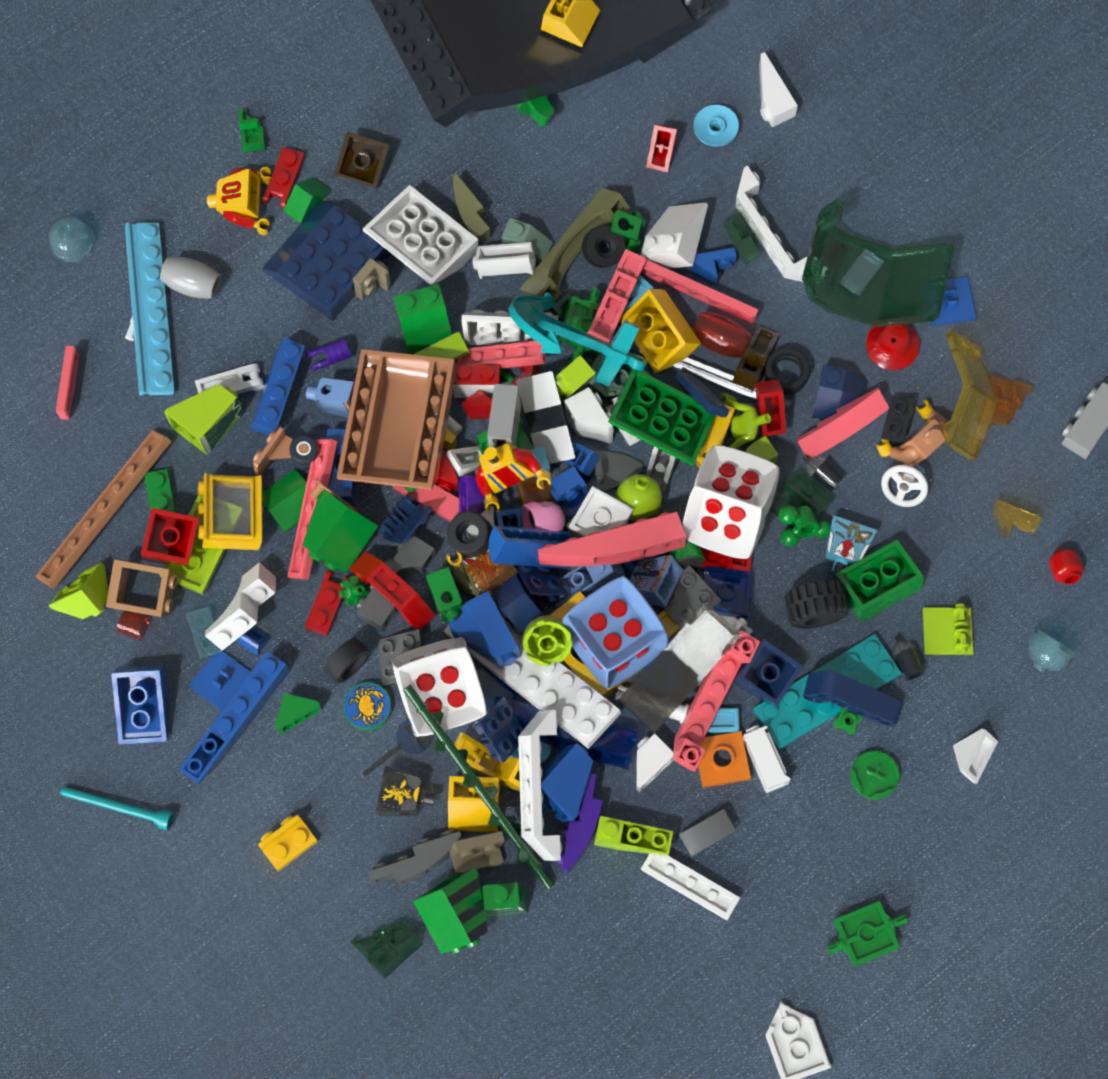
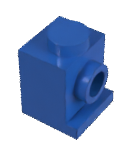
M574 466L552 479V489L549 490L556 502L561 501L562 503L566 500H574L578 497L580 491H583L584 494L588 492L587 485Z

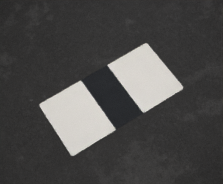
M550 371L516 380L534 449L544 446L549 464L574 459L575 454L553 372Z

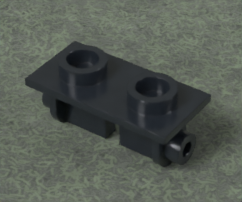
M892 396L881 439L889 440L891 446L898 447L900 443H904L915 399Z

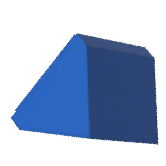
M251 627L238 638V644L258 656L270 638L256 628Z

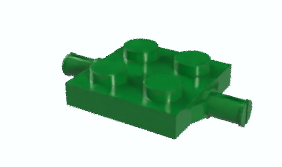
M595 288L591 289L589 300H582L575 296L570 297L563 323L588 334L600 306L598 300L601 291H597ZM558 336L559 341L575 348L572 362L577 357H582L584 352H589L596 356H599L601 353Z
M880 901L834 919L833 923L838 932L839 940L825 945L826 950H828L829 955L843 950L848 955L854 968L900 949L895 936V928L907 924L908 920L905 918L904 913L890 919L884 912Z

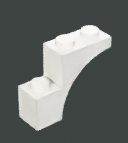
M258 563L242 576L241 584L234 599L224 613L205 631V636L223 650L257 624L258 606L276 593V577L261 563Z

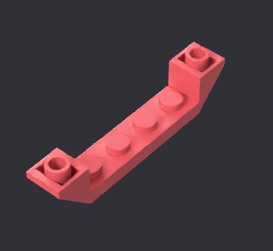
M738 630L718 651L675 736L673 760L693 772L696 771L706 751L700 745L741 664L750 663L760 643L759 640L742 630Z

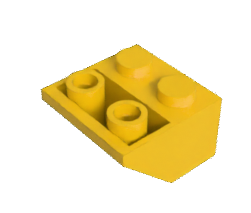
M551 0L543 15L541 30L583 47L600 13V9L592 0Z
M449 776L448 830L498 832V826L490 827L488 825L491 812L474 788H465L463 786L464 777ZM478 777L485 787H497L498 791L495 801L499 806V778Z

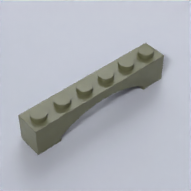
M604 188L598 191L534 270V274L530 275L519 290L522 294L543 297L548 292L554 301L557 300L562 294L559 290L562 279L572 261L582 250V241L586 233L595 227L611 226L615 211L619 210L627 213L630 209L620 193Z

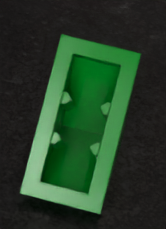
M314 178L296 183L283 211L301 224L317 204L328 196L330 190Z
M284 693L275 724L279 734H284L321 712L320 704L316 700Z

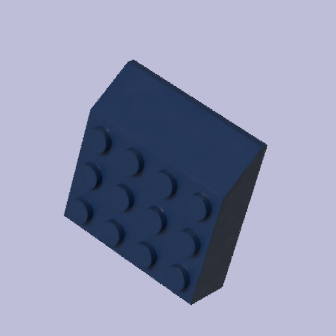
M319 202L263 266L262 271L331 321H334L355 296L353 278L370 258L375 262L380 261L383 263L389 257L390 252L363 231L365 226L336 205Z

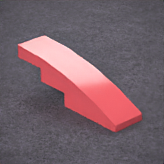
M625 249L588 334L609 343L646 258Z
M876 388L836 409V414L817 423V428L799 436L797 442L804 454L812 459L871 423L887 411L889 406L879 388Z

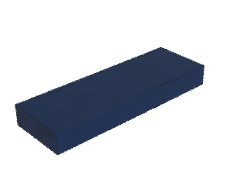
M678 370L675 376L676 380L707 413L727 417L730 410L696 375Z

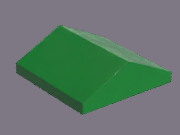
M295 469L262 493V505L284 533L299 523L307 484Z

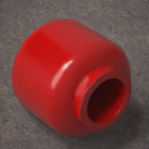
M1060 548L1054 552V555L1049 560V567L1057 582L1071 585L1081 579L1084 566L1079 554L1075 550Z

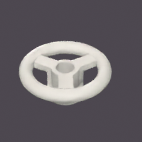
M896 465L889 468L882 477L881 486L883 493L896 505L902 507L916 506L927 496V480L914 467ZM890 477L897 483L899 490L897 496L889 489L888 482ZM910 490H921L916 498L903 500L905 493L910 492Z

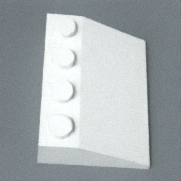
M410 185L363 228L366 234L432 286L461 269L476 255L478 238Z
M472 310L462 314L466 346L482 347L535 341L517 326L506 311L487 313L482 310ZM545 313L548 316L559 320V315Z

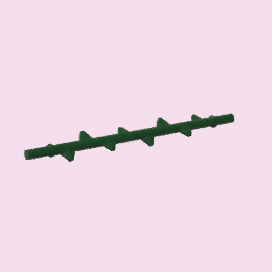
M412 685L406 686L403 692L417 709L416 712L422 716L437 737L433 748L435 752H448L464 774L463 786L465 788L473 787L490 810L491 814L488 825L490 827L501 825L518 849V862H527L530 870L535 872L546 889L553 887L555 883L541 865L542 862L537 860L520 836L521 825L511 824L496 803L497 787H485L466 761L468 751L466 749L458 750L441 727L444 716L443 712H430L427 703L422 701Z

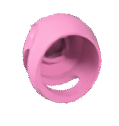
M531 501L522 505L521 517L523 528L534 529L529 519V510H531L535 529L555 532L563 530L565 515L557 504L549 501H544L543 503Z

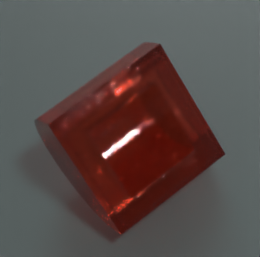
M124 610L117 625V632L141 641L150 619L138 613Z

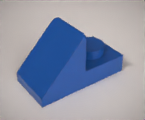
M735 247L696 254L693 266H690L689 269L712 284L717 285L716 268L724 270L735 265Z

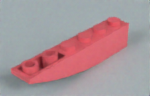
M665 512L656 518L640 519L630 525H617L608 531H595L586 537L570 538L564 543L556 545H545L538 549V562L541 565L600 566L636 561L684 548L686 535L678 513Z

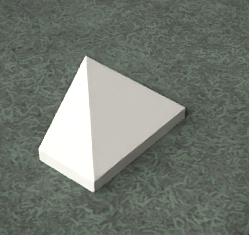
M980 729L953 745L960 771L976 784L998 743L985 729Z

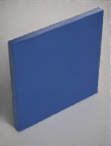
M968 277L922 283L930 326L977 319Z
M218 648L190 683L189 687L222 711L251 672Z

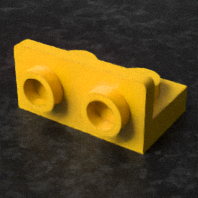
M299 815L287 817L281 822V827L278 830L267 832L260 839L262 842L258 844L278 872L318 842Z

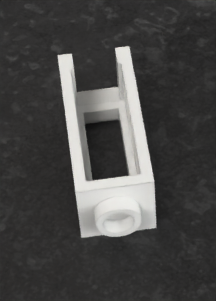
M531 242L478 246L476 256H473V268L478 271L480 279L483 276L518 273L534 274L536 257Z
M757 725L746 730L747 734L743 736V741L766 793L788 785L790 778L786 776L787 772L769 732L766 733L767 726L760 728Z

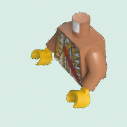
M924 400L923 402L926 406L922 409L916 407V410L923 419H928L900 446L892 448L889 440L881 439L883 445L876 444L880 456L886 457L890 455L891 458L904 464H909L912 467L926 459L949 438L947 433L949 422L937 411H934L927 400Z

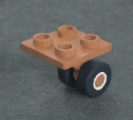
M281 426L277 431L273 430L266 440L267 446L264 450L260 449L253 458L255 476L262 475L272 460L290 458L292 464L297 469L309 470L311 463L318 455L316 441L307 435L291 439L285 435V429Z

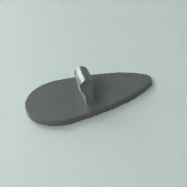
M579 450V451L577 452V454H576V456H575V458L573 459L572 462H575V460H576V458H577V456L579 455V453H580L581 450ZM592 450L601 457L590 476L577 470L588 489L586 494L580 491L578 496H586L592 486L602 492L615 489L628 476L641 474L643 465L636 459L624 454ZM586 453L584 454L583 458L581 459L579 465H581V463L583 462L584 458L586 457V455H587ZM561 462L559 475L570 469L571 466Z

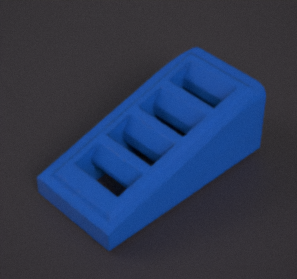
M571 439L572 446L575 447V456L579 450L581 451L575 462H572L573 459L562 462L571 467L574 466L576 470L590 476L601 456ZM586 453V454H587L586 457L584 458V460H583V462L581 463V465H579L581 459L583 458L584 454Z

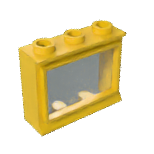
M204 473L203 480L198 481V495L202 496V503H198V517H202V525H198L197 537L202 539V548L259 550L262 543V475L252 477L209 475Z

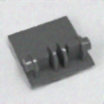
M688 566L683 570L667 606L663 608L686 632L689 629H694L698 621L713 609L721 599Z
M420 630L378 639L382 686L397 683L391 663L392 658L422 647L421 642L423 639Z

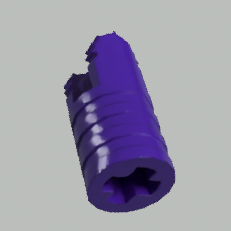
M345 338L305 352L307 357H313L325 351L328 359L310 366L312 372L352 358Z

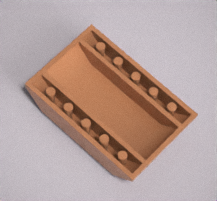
M361 349L337 479L433 489L439 475L453 395L454 359Z

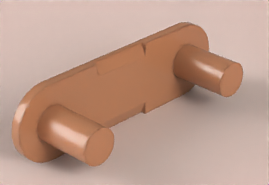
M318 479L314 480L317 485L309 494L312 498L316 500L325 489L361 515L358 509Z

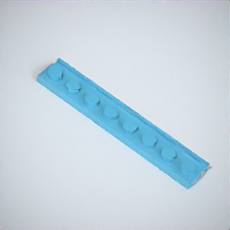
M126 223L125 236L139 395H173L174 383L165 284L160 280L163 262L159 223Z

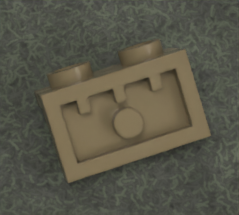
M371 258L353 278L355 295L362 301L376 291L377 285L386 291L391 288L387 266L380 261L375 262Z
M502 831L454 841L450 855L456 874L474 867L480 870L502 865L504 861L500 848L505 841Z

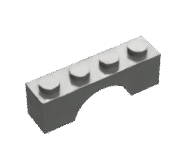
M413 535L408 542L399 544L397 548L398 553L394 559L390 558L386 565L400 578L407 574L423 575L436 556L435 548ZM371 586L369 595L362 597L359 601L357 613L360 619L379 631L384 632L395 616L396 610L387 599Z

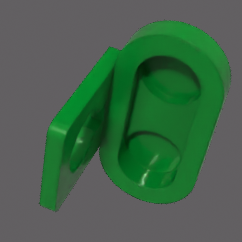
M617 210L614 213L611 232L624 236L625 249L636 253L641 244V240L638 239L639 231L643 230L646 220L642 218L639 211L634 210L631 214H627ZM621 218L627 220L625 231L620 229L618 221Z

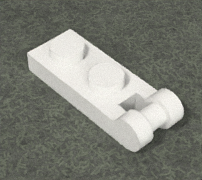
M250 364L195 380L198 394L218 384L225 389L230 387L237 394L251 390L257 391L264 387L263 379L259 377L260 368L258 364ZM250 376L251 380L244 382L243 377Z

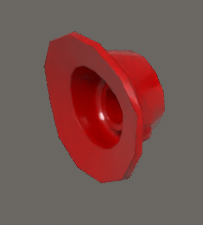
M894 319L876 323L867 334L866 350L869 358L882 369L897 371L906 368L918 356L919 337L915 329L904 321Z

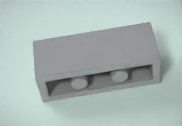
M1104 382L1099 389L1096 387L1092 389L1087 397L1090 400L1086 407L1081 405L1074 416L1077 418L1075 424L1069 423L1062 433L1065 436L1062 445L1085 460L1108 427V385Z

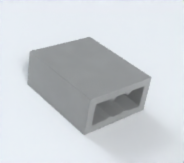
M512 383L494 384L487 434L489 447L497 448L506 443L516 447L521 400L519 387Z

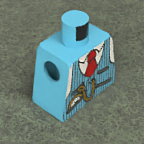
M833 516L825 557L827 560L834 562L831 572L836 575L837 572L863 559L874 540L877 530Z

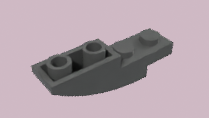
M450 830L440 834L441 838L434 840L425 838L417 841V845L413 846L414 857L405 855L397 858L396 863L390 865L386 863L374 865L372 867L373 870L368 871L372 885L396 878L400 887L428 874L450 856V850L454 841L462 840L460 831L455 833L454 830Z

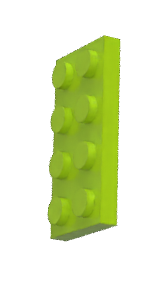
M198 495L189 516L198 517V503H202V496ZM213 497V533L234 534L244 513L243 508ZM198 517V525H202V517ZM197 527L189 565L164 564L163 567L176 570L175 575L178 577L177 585L204 595L226 549L202 548V539L197 537Z

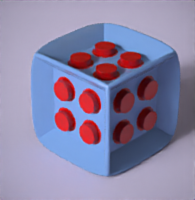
M625 576L618 577L600 587L576 604L563 617V625L569 629L571 634L572 647L592 675L606 689L618 685L638 672L667 647L668 634L662 622L639 590Z

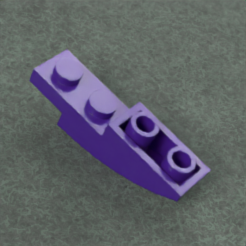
M589 774L582 804H580L576 817L580 821H569V827L564 826L562 841L566 842L565 851H562L560 854L561 860H559L558 866H563L562 872L568 874L582 858L597 829L603 800L593 799L596 774Z

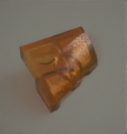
M992 375L987 376L978 421L993 425H1009L1014 418V413L1022 407V401L1027 394L1032 393L1034 386L1017 380L1010 382Z

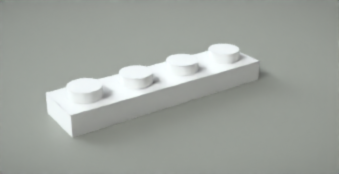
M649 854L641 868L643 872L725 920L729 919L740 897L670 856Z

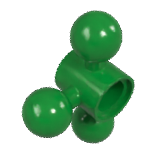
M786 505L779 510L778 516L782 523L795 524L794 528H787L781 533V542L787 547L795 546L799 542L800 537L810 538L815 535L818 538L824 539L830 534L831 524L826 520L816 521L812 509L808 506H801L795 509L791 505Z

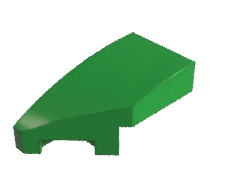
M238 109L243 153L266 150L263 127L260 126L259 119L251 118L245 114L244 110Z

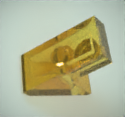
M998 499L992 509V513L1005 540L1013 524L1021 531L1035 533L1042 519L1038 515Z

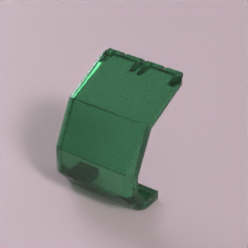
M839 199L821 209L817 217L802 275L804 288L810 301L829 313L874 327L934 322L935 319L940 317L942 300L944 299L946 282L948 281L955 249L953 245L936 243L900 248L887 247L849 235L837 227L836 224L840 223L844 203Z

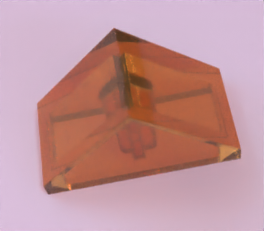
M530 477L515 484L521 505L531 501L543 503L544 501L550 502L554 500L549 491L552 487L548 481L543 480L544 489H540L537 486V477Z

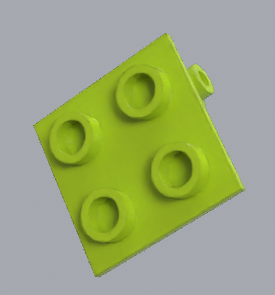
M956 604V608H922L924 655H973L971 608H965V604Z

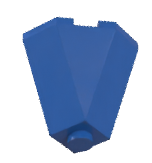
M488 591L466 602L461 608L463 611L458 619L453 618L448 623L454 638L462 637L466 641L467 647L499 668L512 665L521 657L519 648Z
M575 743L566 746L542 768V811L547 809L550 812L557 813L555 818L562 822L573 821L577 817L593 764L589 752L582 745Z

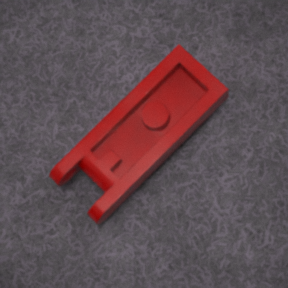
M285 147L282 148L263 202L269 203L271 196L282 199L280 207L285 208L305 159L303 152Z
M330 569L325 574L304 626L307 630L327 637L343 598H340L339 591L344 590L339 582L331 580L333 571ZM346 575L344 580L347 579L349 581L350 576Z

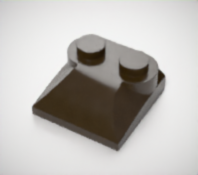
M347 131L334 175L377 189L385 164L390 158L391 145Z

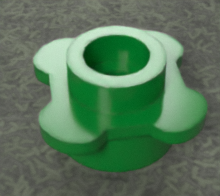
M841 707L837 719L834 720V726L846 730L847 734L852 735L856 732L858 722L862 721V716Z

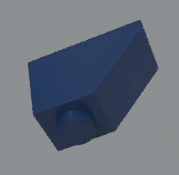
M823 365L812 418L825 420L836 414V409L865 395L867 382L847 369Z

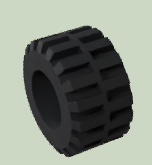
M813 581L799 585L784 595L790 625L793 627H822L838 622L850 613L844 584L840 581Z

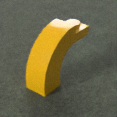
M465 733L459 734L454 745L458 750L466 749L468 751L466 761L474 772L483 777L499 778L500 785L520 791L519 758L509 757L504 763H501V761L497 762L496 759H492L490 752L483 744Z

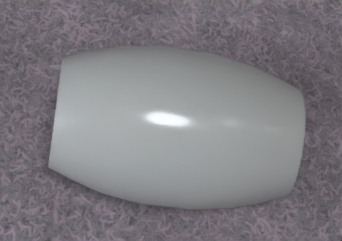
M180 256L167 257L160 273V280L171 289L186 296L200 299H213L218 293L222 279L221 274L211 266L192 258Z

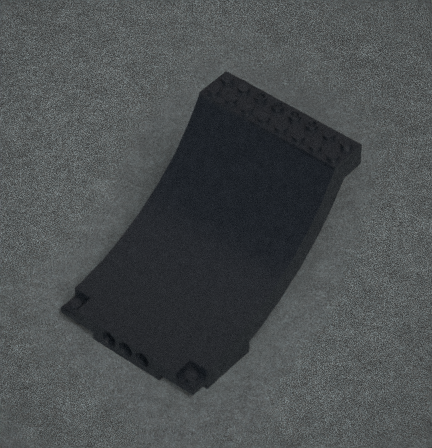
M371 0L433 120L445 128L468 112L525 103L542 96H550L588 83L637 60L645 64L699 27L698 21L715 10L710 0H592L600 9V13L583 47H580L541 30L543 15L551 0Z

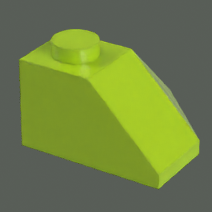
M102 562L84 570L78 575L79 578L71 583L69 587L67 585L63 587L48 606L53 610L81 619L91 615L94 617L99 615L105 609L104 604L107 602L108 597L105 566Z

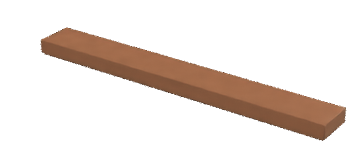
M154 430L149 433L35 577L53 589L58 585L171 443L168 437Z

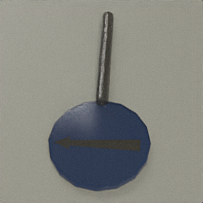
M410 719L404 721L398 727L396 733L399 745L364 771L363 776L370 774L401 749L410 754H419L425 751L431 744L432 735L416 737L412 731Z

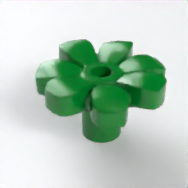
M350 576L349 581L345 579L340 583V586L344 588V590L339 591L340 598L347 597L345 603L349 606L353 604L357 606L362 597H367L369 594L364 588L366 584L361 580L358 581L357 576Z

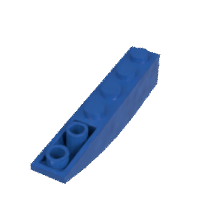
M266 651L184 761L179 771L200 784L244 733L290 672L288 666Z

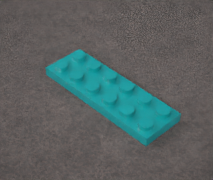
M875 634L813 671L828 670L837 672L876 690L902 675ZM808 675L790 686L777 707L764 701L753 708V712L762 726H767L766 732H769L779 751L840 713L841 707L833 703H815L803 698Z

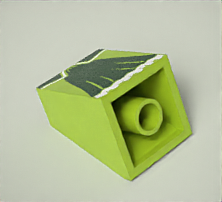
M220 384L164 411L172 429L206 455L212 451L243 416L242 404L237 399L238 394L230 387L225 389Z

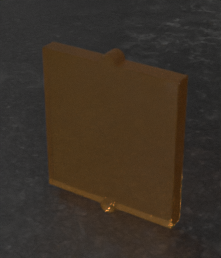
M489 552L485 555H480L479 559L465 568L483 593L486 591L490 592L498 585H503L504 581L518 572L513 565L493 564Z

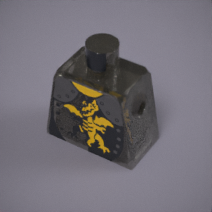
M385 766L376 812L378 816H418L420 805L434 807L436 792L423 790V778L390 766Z

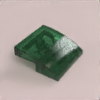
M798 469L774 494L770 510L778 516L779 510L783 506L791 505L795 509L801 506H808L812 509L817 520L835 498L803 471ZM794 523L787 524L791 528L795 527Z

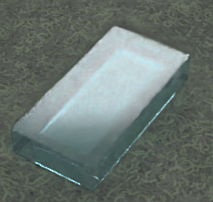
M865 249L842 278L840 284L859 296L881 268L884 261Z

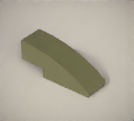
M455 174L453 176V189L459 219L462 226L478 238V246L490 239V228L482 220L484 208L460 177Z

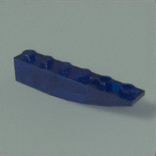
M496 696V697H495L494 705H495L502 697ZM505 697L521 726L525 729L540 710L531 703H523ZM559 725L557 727V735L539 736L540 741L559 750H563L566 746L575 743L585 747ZM609 726L593 745L586 749L593 761L629 770L638 733L627 728Z

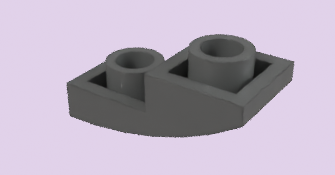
M724 808L682 832L679 836L690 855L693 856L737 829Z

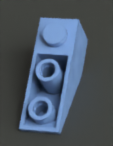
M621 564L579 566L561 577L559 580L562 582L568 595L558 596L555 607H561L579 591L585 596L598 590L608 582L625 575Z

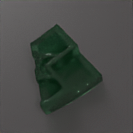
M737 209L725 219L723 226L746 265L760 257L761 251Z
M402 921L391 924L387 929L372 931V936L358 940L356 937L350 941L356 950L384 979L422 946L417 935Z

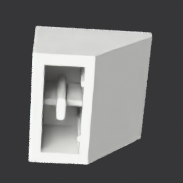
M588 387L564 400L565 418L576 436L606 444L613 442V425L608 423L610 413H605L601 405L603 404L597 393L593 394Z

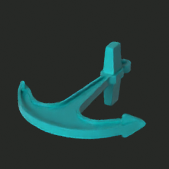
M548 292L543 297L526 294L514 297L509 306V314L513 321L527 335L542 345V353H562V347L557 338V335L604 354L594 377L596 382L609 387L622 364H628L638 371H643L648 363L643 357L629 353L639 326L627 320L623 321L611 343H608L543 313L556 304Z

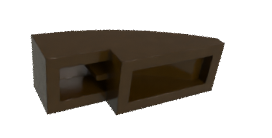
M758 325L736 368L732 380L733 384L754 391L755 383L759 382L767 359L772 354L780 333Z

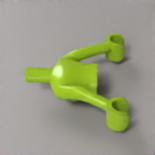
M727 393L721 394V398L726 399L723 403L724 405L744 412L741 415L734 416L732 419V435L737 440L730 448L737 449L741 445L752 441L757 435L758 427L771 422L769 414L758 416L755 407L737 402L734 396Z

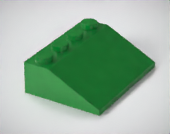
M633 368L617 397L608 423L693 466L715 415L707 413L694 398Z

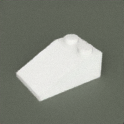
M705 202L668 207L646 235L641 256L667 269L693 266L708 204Z

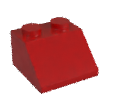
M152 508L141 551L142 559L166 565H189L199 518Z

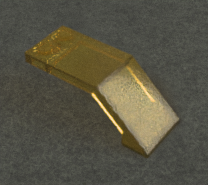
M951 330L945 335L964 385L951 420L942 425L941 429L947 445L974 462L980 453L998 399L982 360L983 352L976 343L972 344L964 334L960 335L956 331Z

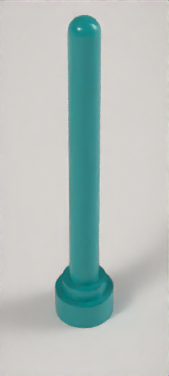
M63 787L60 790V794L64 797L150 820L163 830L169 831L173 824V811L163 809L162 811L158 810L155 812L69 787Z

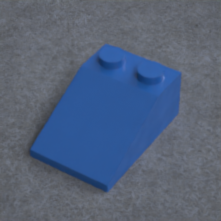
M166 664L117 667L111 673L119 744L167 742L168 684Z

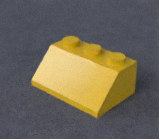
M648 289L620 318L622 323L624 320H627L639 326L634 342L655 373H659L686 359L701 344L667 292L662 289Z

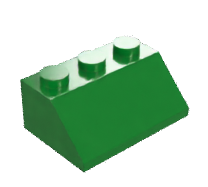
M898 540L836 573L837 580L844 584L848 605L861 623L923 589V574Z

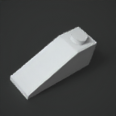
M761 53L759 63L760 112L763 119L774 127L795 117L798 105L766 53Z

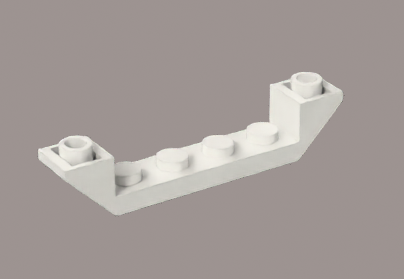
M748 166L744 167L735 207L784 278L817 285L820 283L822 275L821 266L817 261H813L810 255L794 264L792 255L788 251H784L779 236L771 232L765 216H760L757 211V205L751 198L759 192L761 183L759 176L756 172H752Z
M556 710L539 711L518 736L521 836L543 860L550 861L561 860L562 844L560 842V835H542L544 827L542 817L543 794L541 792L542 768L540 767L542 746L539 736L557 735L558 719L556 717Z

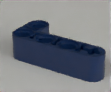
M828 670L809 673L803 698L815 703L830 702L888 727L897 726L902 702L894 697L842 674Z

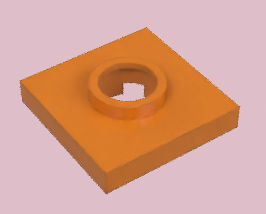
M742 731L704 737L700 747L706 751L698 765L702 789L751 780ZM727 750L731 755L730 764L725 767L718 766L713 760L716 751Z

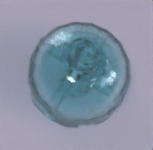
M66 215L60 217L51 225L48 232V242L55 256L65 262H77L87 257L86 254L93 250L95 236L91 226L83 218Z
M1035 627L1027 641L1026 650L1028 656L1033 660L1032 666L1043 673L1046 669L1053 672L1062 671L1071 664L1077 655L1072 649L1055 638L1046 635L1044 631Z

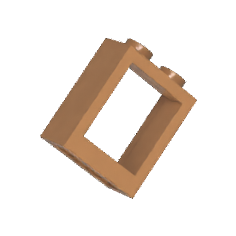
M114 559L106 607L158 617H168L174 604L173 599H171L172 591L176 588L178 577L175 575L176 570ZM129 569L162 574L156 609L124 603Z

